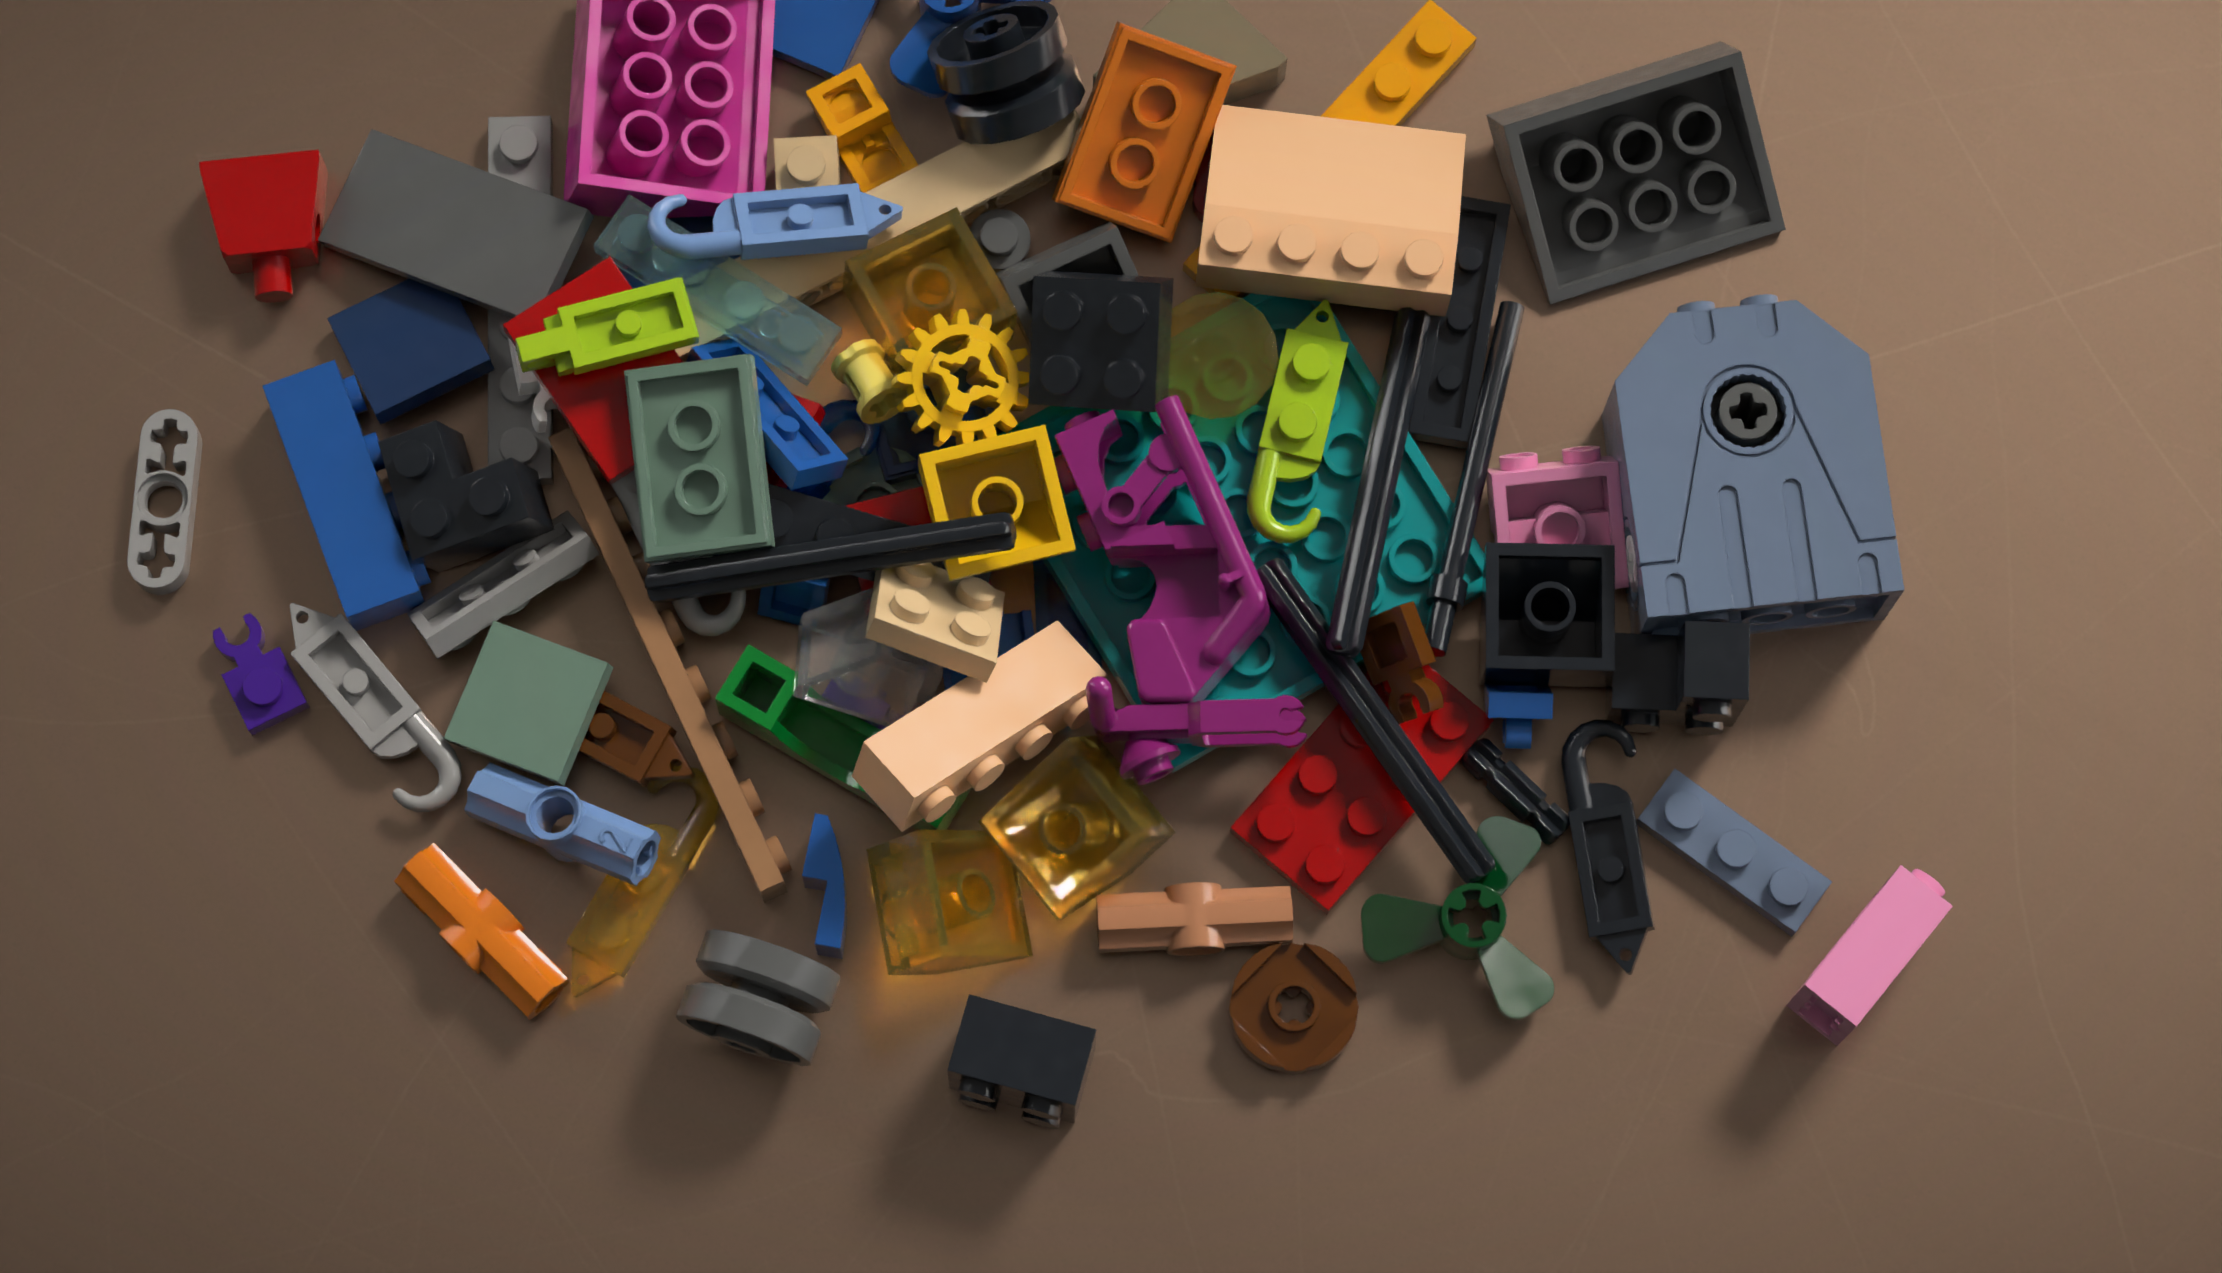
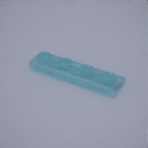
M629 194L594 243L595 253L604 259L610 256L617 267L646 285L682 277L692 313L808 386L841 338L842 328L728 256L683 259L675 258L661 251L651 240L647 229L648 215L652 208ZM666 218L667 227L674 233L692 234Z

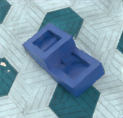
M815 813L802 873L805 888L825 891L815 947L817 955L843 959L847 931V890L843 864L836 836L828 815Z

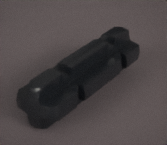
M1482 738L1478 740L1465 753L1462 759L1463 766L1477 780L1483 777L1488 782L1486 788L1521 822L1527 819L1532 824L1531 827L1538 832L1544 844L1550 845L1554 843L1569 828V815L1555 802L1549 805L1545 801L1547 794L1511 760L1505 763L1501 759L1503 752L1489 739Z

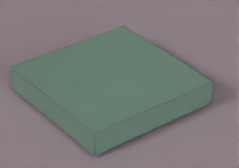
M493 620L444 739L451 744L564 786L613 671V667L605 661Z

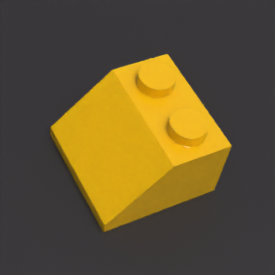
M1045 425L919 454L918 468L932 523L1007 512L1012 515L1016 526L1017 539L1012 550L943 560L949 581L1076 551Z

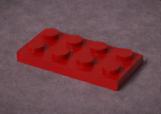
M1426 665L1422 669L1426 678L1432 680L1439 687L1443 696V708L1423 714L1418 699L1413 695L1412 703L1418 718L1399 725L1439 782L1442 783L1460 763L1465 753L1492 726L1494 720L1488 718L1483 710L1433 668ZM1367 671L1364 676L1389 709L1388 698L1391 688L1388 681L1373 686ZM1338 704L1230 827V833L1327 915L1414 816L1415 812Z

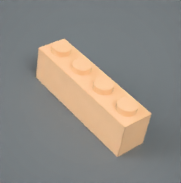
M1057 620L998 657L996 666L987 683L968 676L865 740L852 777L901 832L922 819L927 823L933 822L951 808L956 797L972 787L975 791L985 789L1001 775L1006 765L1021 756L1024 760L1035 757L1049 744L1053 735L1067 726L1075 730L1086 724L1090 720L1085 691L1087 682L1092 677L1100 676L1107 678L1108 674Z

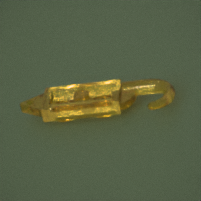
M682 765L674 766L673 771H679ZM691 767L695 773V778L658 780L651 781L648 784V791L655 794L666 784L683 782L694 790L696 796L695 805L680 830L662 824L652 823L644 825L658 832L661 837L657 852L658 859L647 878H643L637 886L608 874L604 878L566 942L568 947L572 949V995L575 998L616 975L622 978L626 976L689 870L690 862L714 824L719 803L705 774L698 768ZM582 975L589 977V981L585 985L578 984V978Z

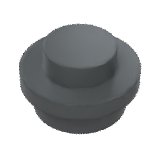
M989 210L977 217L970 227L968 234L970 253L974 260L985 269L997 272L1025 260L1030 250L1031 236L1029 228L1018 214L1010 210Z

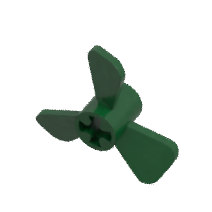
M1492 816L1485 819L1479 825L1476 833L1495 859L1496 865L1492 872L1476 883L1464 884L1454 889L1447 896L1443 906L1387 894L1372 895L1365 901L1361 910L1362 944L1366 956L1378 964L1391 962L1436 943H1440L1442 948L1455 958L1461 960L1479 959L1499 1012L1507 1019L1518 1021L1525 1019L1545 1006L1553 997L1555 989L1552 978L1544 970L1501 936L1507 919L1506 907L1501 896L1539 852L1541 838L1538 832L1528 825L1502 816ZM1478 905L1481 909L1487 911L1486 921L1481 927V932L1485 939L1482 936L1469 938L1468 925L1465 923L1454 925V913L1450 912V910L1462 912L1464 909H1474Z

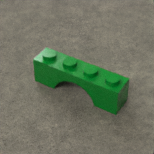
M748 644L715 697L719 715L879 807L856 782L852 774L863 742L881 730L830 700L803 675ZM972 788L956 797L951 808L937 820L927 823L922 819L911 827L940 842Z

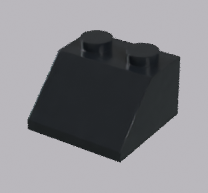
M1486 542L1480 611L1479 684L1607 687L1615 672V545Z

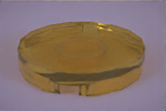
M1222 292L1194 295L1173 307L1168 397L1178 395L1186 413L1210 420L1236 417L1257 405L1272 386L1279 362L1276 336L1264 314L1246 300Z

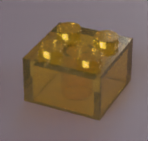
M957 207L845 261L843 291L870 338L875 339L885 351L884 362L894 377L907 372V368L895 361L896 354L902 349L916 351L911 345L908 336L917 327L930 334L928 321L936 314L940 313L946 319L948 325H951L953 315L959 309H966L969 323L975 325L987 313L992 315L991 332L997 335L1008 327L1013 331L1015 330L1018 312ZM1014 332L1009 341L1013 340ZM963 340L943 342L935 346L931 352L936 354L938 351L951 355L957 352Z

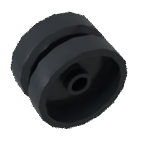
M1041 0L1015 1L996 5L961 19L947 27L932 40L927 50V55L940 89L949 92L945 105L958 139L970 144H996L1017 140L1046 129L1065 118L1080 105L1085 89L1072 55L1064 53L1068 40L1054 5Z

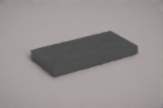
M371 129L318 240L331 250L514 318L561 288L594 216L584 207Z

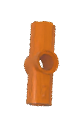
M435 843L419 851L410 859L394 880L401 892L441 930L438 934L476 974L482 971L529 1020L544 1012L570 983L563 974V971L522 933L525 928L489 890L485 888L481 891Z

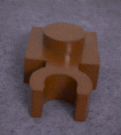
M1414 601L1398 605L1370 617L1361 655L1373 686L1388 681L1391 688L1388 698L1389 711L1398 724L1418 718L1412 703L1413 695L1418 699L1423 714L1443 708V696L1439 687L1432 680L1426 678L1422 667L1436 662Z

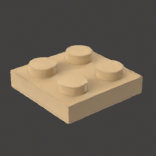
M931 562L876 570L865 638L987 683L997 663L1005 592L997 590L986 581L973 576L949 581L947 571L932 565Z

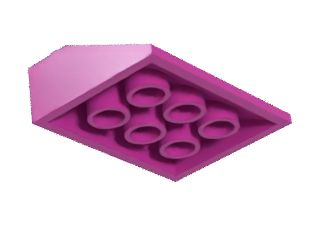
M577 0L563 200L588 209L592 215L618 219H648L650 211L657 202L667 196L683 194L687 198L686 204L673 209L666 218L714 216L716 208L724 200L732 198L734 193L765 191L775 0Z

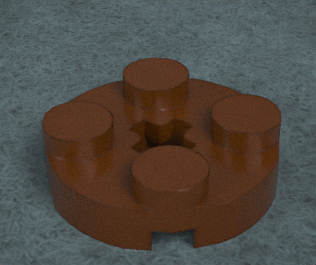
M1283 943L1260 950L1242 966L1234 980L1228 1013L1238 1043L1252 1059L1269 1069L1279 1070L1289 1075H1298L1305 1071L1319 1069L1341 1054L1355 1031L1359 1006L1354 979L1347 967L1334 954L1317 945L1304 943V945L1294 943L1282 945ZM1284 992L1292 998L1298 996L1301 992L1310 999L1305 1007V1011L1310 1018L1303 1023L1296 1019H1292L1288 1023L1284 1022L1278 1016L1282 1010V1005L1277 1000L1278 997Z

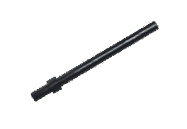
M1503 301L1499 306L1439 572L1431 576L1425 600L1426 604L1430 606L1425 633L1435 657L1446 656L1455 613L1463 610L1468 583L1463 580L1525 310L1521 304L1513 301Z

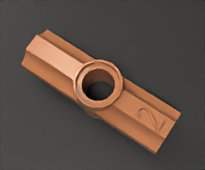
M1192 882L1167 886L1164 888V892H1128L1096 895L1099 953L1167 950L1169 955L1203 956L1223 952L1225 947H1256V945L1293 943V907L1290 886L1222 889V886L1216 883Z

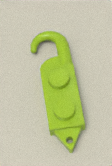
M1326 299L1294 330L1289 328L1286 330L1247 494V514L1253 527L1264 538L1277 543H1295L1308 537L1316 529L1321 517V511L1318 508H1312L1305 520L1299 524L1292 526L1283 525L1272 516L1271 504L1277 481L1289 483L1304 481L1315 475L1321 463L1349 344L1348 342L1341 341L1329 301ZM1323 315L1327 318V321L1319 322L1316 317Z

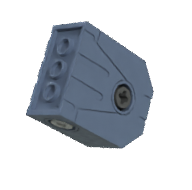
M1772 294L1747 297L1740 301V306L1715 308V303L1711 301L1690 302L1679 306L1677 312L1669 313L1615 380L1601 415L1607 456H1612L1619 463L1629 587L1625 588L1626 594H1628L1627 604L1631 633L1678 635L1685 621L1750 623V634L1787 629L1884 620L1904 592V583L1897 539H1895L1896 530L1869 354L1799 301L1778 302V297Z

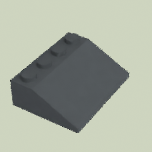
M1721 41L1486 115L1502 176L1547 302L1550 304L1786 230L1742 52Z

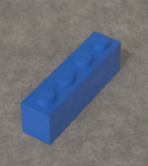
M332 360L263 385L262 387L350 625L355 631H359L408 613L424 603L425 599L420 587L431 583L424 563L419 564L412 561L410 551H407L399 531L403 527L393 492L385 493L378 471L386 469L378 444V436L376 432L364 436L357 414L367 411L368 408L355 375L343 378L336 361Z

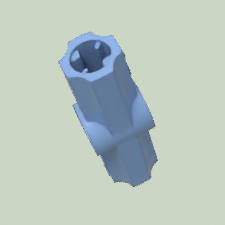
M489 762L484 769L476 772L467 789L468 796L464 810L469 817L543 847L551 856L559 861H576L637 886L643 878L649 876L658 859L657 852L661 840L658 832L580 800L576 793L567 787L557 785L549 787ZM566 815H574L568 828L558 833H551L552 827L558 819Z

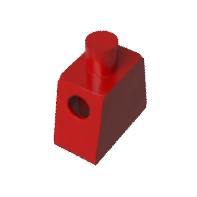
M319 149L199 162L200 174L220 250L230 272L234 274L253 273L255 299L259 302L276 303L291 299L293 297L291 269L315 266L320 261L322 243L318 238L324 224L328 172Z

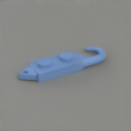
M858 183L734 193L732 198L724 200L716 208L712 232L678 234L671 231L666 225L667 215L673 209L682 207L687 202L686 196L678 194L667 196L654 205L648 215L647 229L654 244L661 251L675 258L701 259L740 255L741 260L867 249L869 239L901 220L903 207L861 192Z

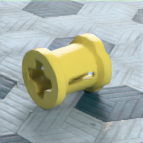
M864 339L853 343L846 350L839 353L831 365V372L840 383L847 384L857 400L856 411L862 422L867 424H877L896 415L899 412L896 406L908 396L907 389L892 387L891 380L894 376L884 362L885 351L875 339Z

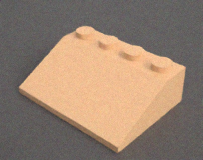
M1222 105L1214 127L1195 286L1319 302L1326 299L1329 303L1399 311L1404 307H1411L1416 311L1425 310L1429 315L1445 317L1453 288L1466 134Z

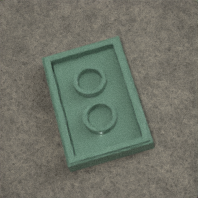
M751 354L625 370L644 562L652 564L775 547L755 357Z

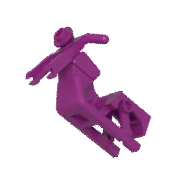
M1178 395L1167 397L1155 405L1164 434L1159 435L1153 440L1149 448V454L1124 485L1113 487L1108 491L1104 481L1105 459L1111 444L1123 435L1114 410L1101 415L1098 410L1080 414L1064 425L1065 431L1055 435L1062 454L1054 458L1058 478L1066 495L1078 490L1087 512L1076 516V519L1090 551L1093 552L1103 547L1111 565H1118L1119 568L1149 567L1156 580L1155 597L1149 610L1141 619L1132 620L1126 628L1138 695L1143 705H1128L1122 709L1114 708L1111 684L1104 677H1092L1087 682L1085 689L1090 722L1097 737L1105 743L1126 741L1119 774L1123 779L1135 777L1138 785L1154 782L1174 770L1171 761L1181 753L1179 746L1175 744L1191 743L1192 746L1206 748L1278 745L1285 748H1294L1302 744L1307 738V734L1298 732L1301 730L1304 722H1307L1303 713L1298 711L1304 709V706L1293 696L1282 695L1271 699L1204 700L1263 632L1269 623L1270 609L1264 585ZM1187 485L1205 524L1166 526L1164 521L1153 525H1148L1147 522L1173 490Z

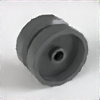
M717 929L707 930L696 958V963L704 975L720 984L700 982L687 985L676 1014L677 1020L687 1027L734 1049L784 1063L811 1066L821 1038V1031L812 1020L796 1011L812 1014L831 1010L841 981L840 975L829 967L786 948L734 932Z

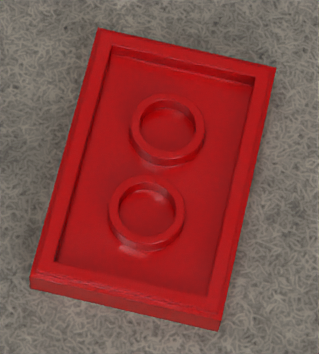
M609 256L504 323L503 328L516 347V338L545 331L543 319L556 315L558 308L633 288ZM674 349L574 375L573 372L572 374L558 376L556 365L533 370L532 372L608 483L612 485L635 470L624 371L684 362Z

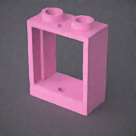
M1900 865L1786 1006L1838 1046L1859 1025L1953 907L1942 898L1945 894L1943 887L1927 873L1919 869L1909 872Z

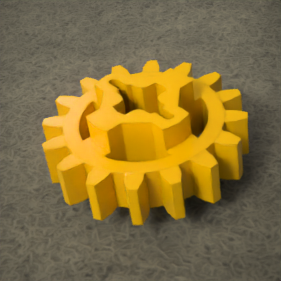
M959 309L953 315L951 325H948L946 319L940 313L936 314L928 321L930 334L917 327L908 336L911 345L916 351L902 349L896 354L895 361L907 368V372L896 375L891 380V385L898 389H907L908 394L896 407L899 412L915 410L919 416L911 428L915 434L924 430L927 426L935 430L933 436L934 446L940 447L950 436L956 437L957 445L973 442L974 435H977L979 440L997 436L994 425L1008 433L1018 424L1009 410L1023 411L1029 406L1028 398L1018 392V388L1029 385V372L1018 371L1017 364L1028 355L1026 348L1013 351L1009 349L1007 342L1011 339L1014 332L1010 327L1002 330L997 335L991 332L992 315L985 313L975 325L969 323L966 309ZM963 340L957 352L951 355L938 351L936 354L931 352L935 346L943 342ZM988 354L996 361L1001 376L995 373ZM959 368H963L968 372L966 382L972 385L965 393L957 389L959 379L953 375ZM924 385L930 387L937 402V407L929 400ZM976 405L983 409L988 407L994 408L984 418L962 421L964 414L972 406Z

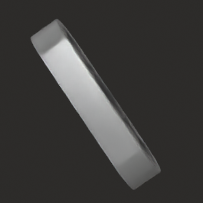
M175 409L158 411L146 420L141 430L127 565L130 574L137 584L146 592L155 595H165L179 589L188 577L191 561L203 443L201 434L193 420L184 412ZM170 427H177L181 436L187 439L186 444H177L173 453V465L177 471L186 470L184 476L165 470L166 452L161 444L156 442L157 438L168 436ZM152 467L160 469V471L151 473ZM163 486H172L180 490L183 500L177 513L167 518H158L149 513L148 499L156 489ZM146 528L159 533L179 531L178 537L165 534L164 552L171 561H174V566L164 567L159 578H153L148 567L143 565L144 560L155 558L158 542L153 533L144 534Z

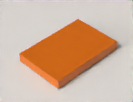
M1117 21L1052 200L1171 243L1237 66Z

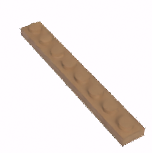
M570 427L549 436L548 439L556 459L763 902L766 903L787 893L782 874L791 871V865L778 837L775 835L765 840L755 817L765 813L763 805L750 778L738 783L728 760L739 756L724 722L721 721L711 726L701 705L711 700L712 697L697 665L695 664L685 669L675 647L685 643V640L671 609L667 608L658 613L654 602L649 599L645 588V577L650 564L644 562L643 552L632 556L622 535L633 529L618 496L605 500L596 480L604 475L584 446L579 444L575 433Z

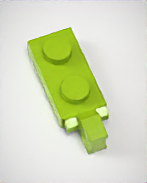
M677 277L560 307L556 315L543 319L545 331L516 338L515 348L523 373L556 365L558 376L572 374L573 372L574 375L690 346L699 343L700 337L682 277Z

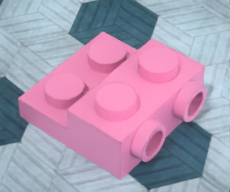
M1600 446L1566 448L1562 450L1563 461L1538 463L1537 453L1534 452L1512 453L1499 456L1500 467L1489 468L1486 477L1491 532L1494 534L1495 543L1615 545V589L1628 588L1629 580L1618 461L1612 456L1601 457Z

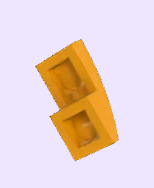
M861 63L805 91L826 135H837L839 158L853 183L859 184L861 192L866 193L918 166L917 161L894 126L888 107Z

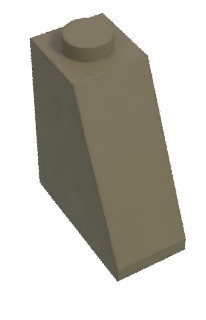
M1171 0L1141 29L1142 31L1236 65L1237 67L1223 105H1228L1273 89L1285 79L1288 58L1226 0ZM1098 71L1093 74V85L1096 80Z

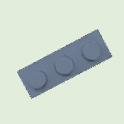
M1677 769L1672 771L1637 819V825L1791 937L1796 933L1832 883L1827 877Z

